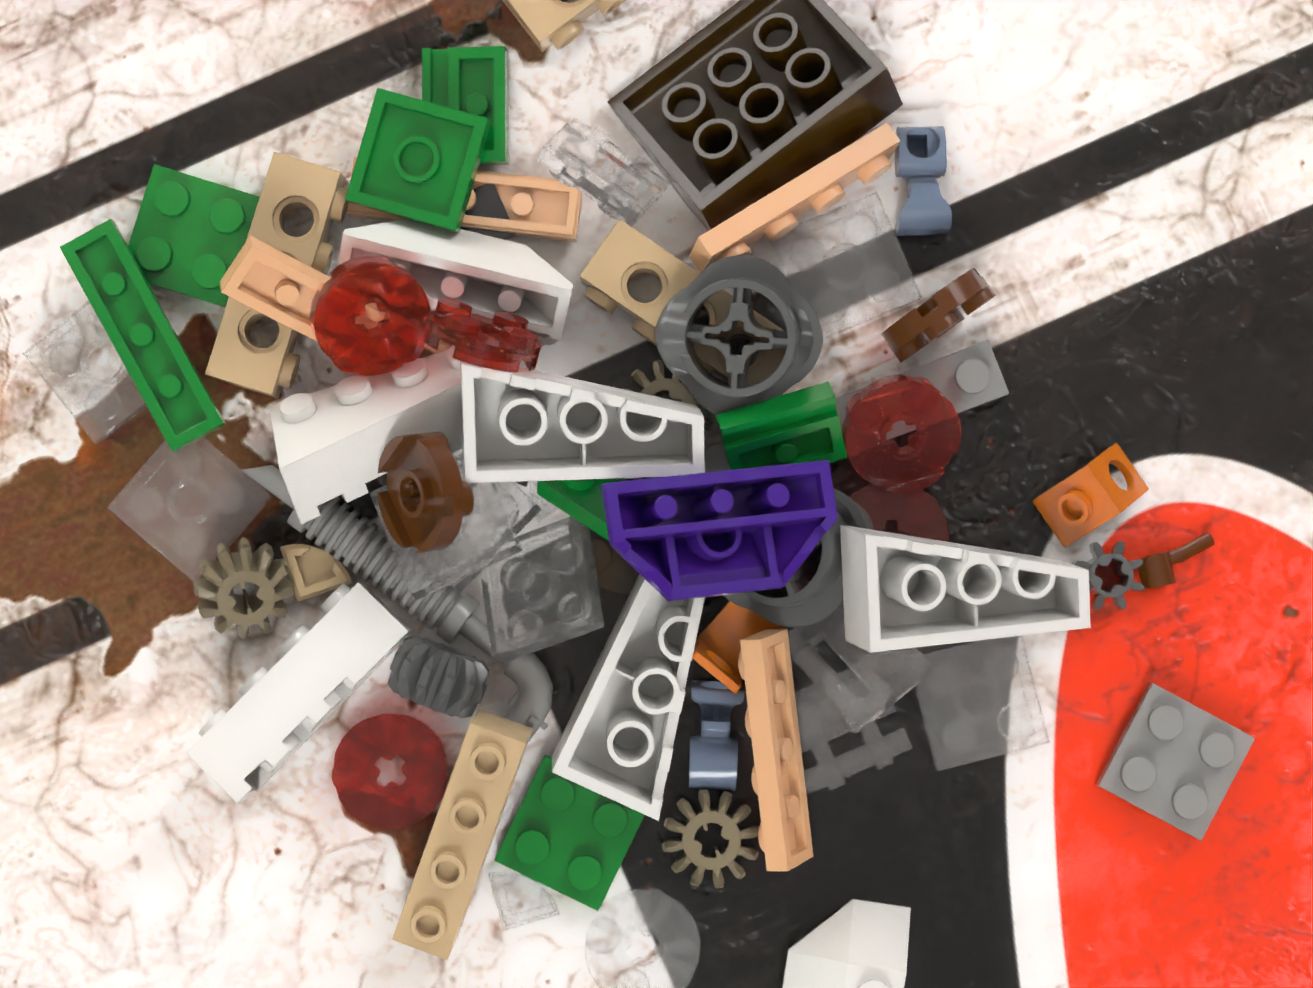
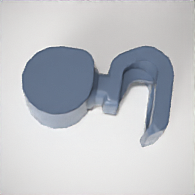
M944 126L897 127L896 135L900 139V143L895 149V176L907 180L908 200L899 213L895 224V235L948 234L952 226V210L942 197L939 183H937L938 178L945 176L947 168Z
M692 680L691 699L698 703L701 708V733L696 736H690L689 788L736 790L738 739L730 736V715L735 705H740L744 702V683H742L741 688L735 694L718 681Z

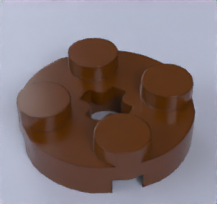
M972 268L936 292L918 308H914L882 332L881 335L896 358L902 363L929 344L923 334H926L930 341L934 338H939L965 319L959 310L961 307L967 315H970L996 295L983 276L981 277L977 270Z
M416 433L393 438L384 448L378 466V473L387 472V491L378 492L379 508L386 528L395 542L401 547H415L418 549L415 553L443 550L451 545L457 537L461 528L462 517L469 516L472 513L474 507L473 491L466 481H462L458 465L450 451L448 439L443 433Z

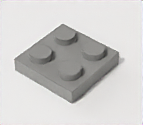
M1149 683L1095 785L1201 841L1255 738L1154 683Z

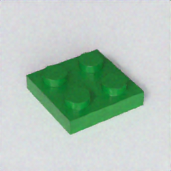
M377 88L345 200L352 204L460 233L491 121L482 116Z
M154 164L128 244L148 283L225 308L229 296L221 293L220 280L246 243L260 197Z
M544 755L494 861L599 911L645 815L552 773V758Z

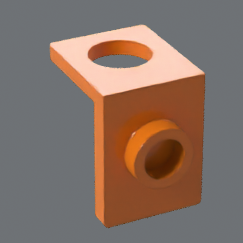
M1114 443L1087 465L1033 500V504L1063 547H1068L1123 512L1146 493L1149 488L1118 443ZM1109 464L1114 465L1121 471L1127 483V490L1121 489L1114 482L1109 472Z
M728 600L697 636L692 659L736 694L742 685V677L738 668V658L741 651L740 640L765 629H778L784 626L771 623L759 614Z

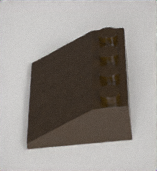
M740 0L607 101L610 108L708 231L854 143L903 105L888 68L824 0Z

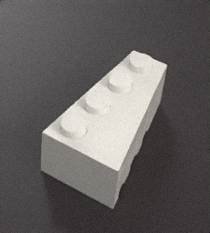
M489 336L479 340H463L454 344L448 350L423 358H407L399 361L391 368L366 376H350L335 386L310 394L297 393L287 397L281 403L269 406L279 469L301 525L321 516L317 506L342 495L348 503L369 493L365 483L387 473H378L379 460L386 445L397 436L441 432L448 439L451 453L462 449L460 354L500 363L492 337Z
M460 354L464 480L467 483L668 477L705 473L704 416L697 405Z
M840 525L845 641L870 653L1091 628L1089 570L1057 559Z
M358 582L352 589L345 583L338 587L320 607L326 615L310 630L305 625L296 630L279 649L284 656L269 671L261 667L239 690L243 697L228 712L223 708L220 709L199 730L198 734L201 738L186 752L236 803L251 798L384 662L405 638L413 632L364 583Z

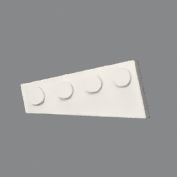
M639 574L552 755V773L659 821L663 802L662 797L671 764L674 739L679 715L682 711L690 662L693 657L705 597L667 601Z

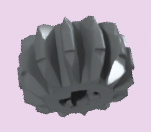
M418 636L405 638L400 649L395 653L389 668L391 673L387 684L394 693L415 702L417 705L430 708L435 712L445 713L451 717L466 718L471 717L477 705L481 704L488 686L486 681L490 670L483 661L459 649H454L427 638L423 639Z

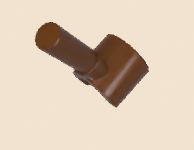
M1207 532L1177 549L1173 548L1167 552L1142 558L1143 564L1138 570L1144 589L1176 583L1172 564L1183 562L1213 546L1215 543L1211 534Z

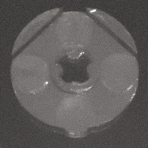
M634 888L612 896L596 911L586 931L585 961L592 979L599 988H686L699 963L700 935L693 916L679 900L659 889ZM640 931L644 937L654 935L658 939L659 944L653 948L655 958L651 962L645 963L644 959L640 956L631 959L627 955L626 950L633 945L632 938L630 937L633 933Z

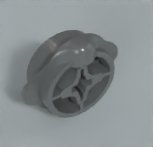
M736 255L720 259L709 265L689 286L669 300L658 318L655 327V342L667 368L683 382L696 401L710 412L720 414L781 396L790 387L805 378L813 369L823 347V331L813 307L791 286L788 279L776 266L755 256ZM734 288L733 302L730 303L728 317L722 324L694 325L698 312L711 296L723 289ZM752 290L766 296L775 304L783 316L787 331L763 327L757 322L754 317L753 302H751ZM739 320L744 322L745 332L754 333L755 337H767L769 340H757L756 342L749 343L743 347L742 353L736 352L735 342L726 340L725 337L712 336L711 333L721 334L736 328L737 321ZM694 343L713 346L722 352L726 361L728 382L716 378L702 365L696 354ZM786 349L780 366L769 378L759 383L746 385V371L749 370L751 356L756 350Z
M834 489L838 519L828 532L824 533L809 556L785 584L788 595L776 589L723 596L732 603L759 614L769 622L784 627H805L827 619L843 603L840 525L874 530L869 514L848 495ZM822 550L820 564L816 572V558Z

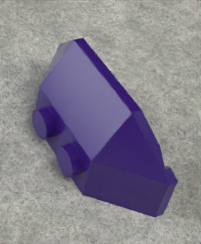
M829 460L619 481L601 485L610 546L667 601L780 589L785 586L812 552L824 533L828 532L838 519Z

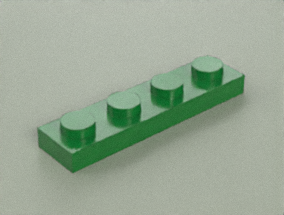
M109 219L60 246L63 255L171 451L176 453L225 426L226 423L115 221Z

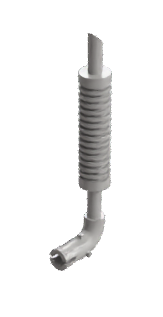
M273 465L241 470L293 509L287 520L289 525L300 533L307 530L305 536L309 540L316 537L315 544L321 547L323 544H326L325 552L330 554L334 550L335 554L333 557L338 561L343 557L345 559L343 565L347 568L351 564L354 565L352 572L356 575L362 571L363 575L361 578L367 582L370 578L373 579L371 582L372 587L376 589L381 585L380 593L385 596L390 592L391 596L389 599L392 602H395L397 599L401 600L398 605L400 608L404 609L406 606H409L408 614L413 617L418 613L419 617L417 620L420 623H423L425 620L429 621L426 627L430 630L437 627L436 635L448 644L458 634H461L505 667L504 675L510 678L517 685L518 689L508 701V704L512 707L504 718L533 728L529 741L540 727L543 730L548 727V724L544 721L552 706L553 684L547 667L528 648L524 646L519 650L476 618L473 614L480 605L478 600L467 592L461 596L462 588L457 585L452 589L450 586L453 582L450 579H447L445 582L441 581L442 573L437 572L433 575L434 567L429 564L424 568L423 564L425 561L422 558H419L417 561L413 560L416 554L412 551L405 554L406 548L400 545L396 547V542L392 537L387 540L388 533L384 530L378 534L376 531L379 527L375 523L368 526L369 519L364 516L358 519L360 512L354 509L350 513L351 505L345 502L341 506L340 502L342 499L339 496L317 506L321 516L301 525L280 470Z

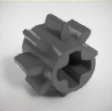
M1118 541L1113 545L1110 554H1104L1098 542L1090 543L1089 547L1093 558L1088 562L1073 561L1072 564L1089 570V592L1094 595L1091 609L1099 610L1103 606L1105 598H1112L1114 606L1119 610L1125 609L1126 600L1123 594L1128 590L1143 591L1144 589L1140 582L1133 580V570L1139 568L1143 564V560L1135 559L1128 561L1124 558L1122 554L1125 549V543L1122 541ZM1112 561L1115 563L1113 572L1120 576L1121 580L1119 585H1109L1103 591L1101 589L1102 579L1094 575L1096 567L1108 566Z

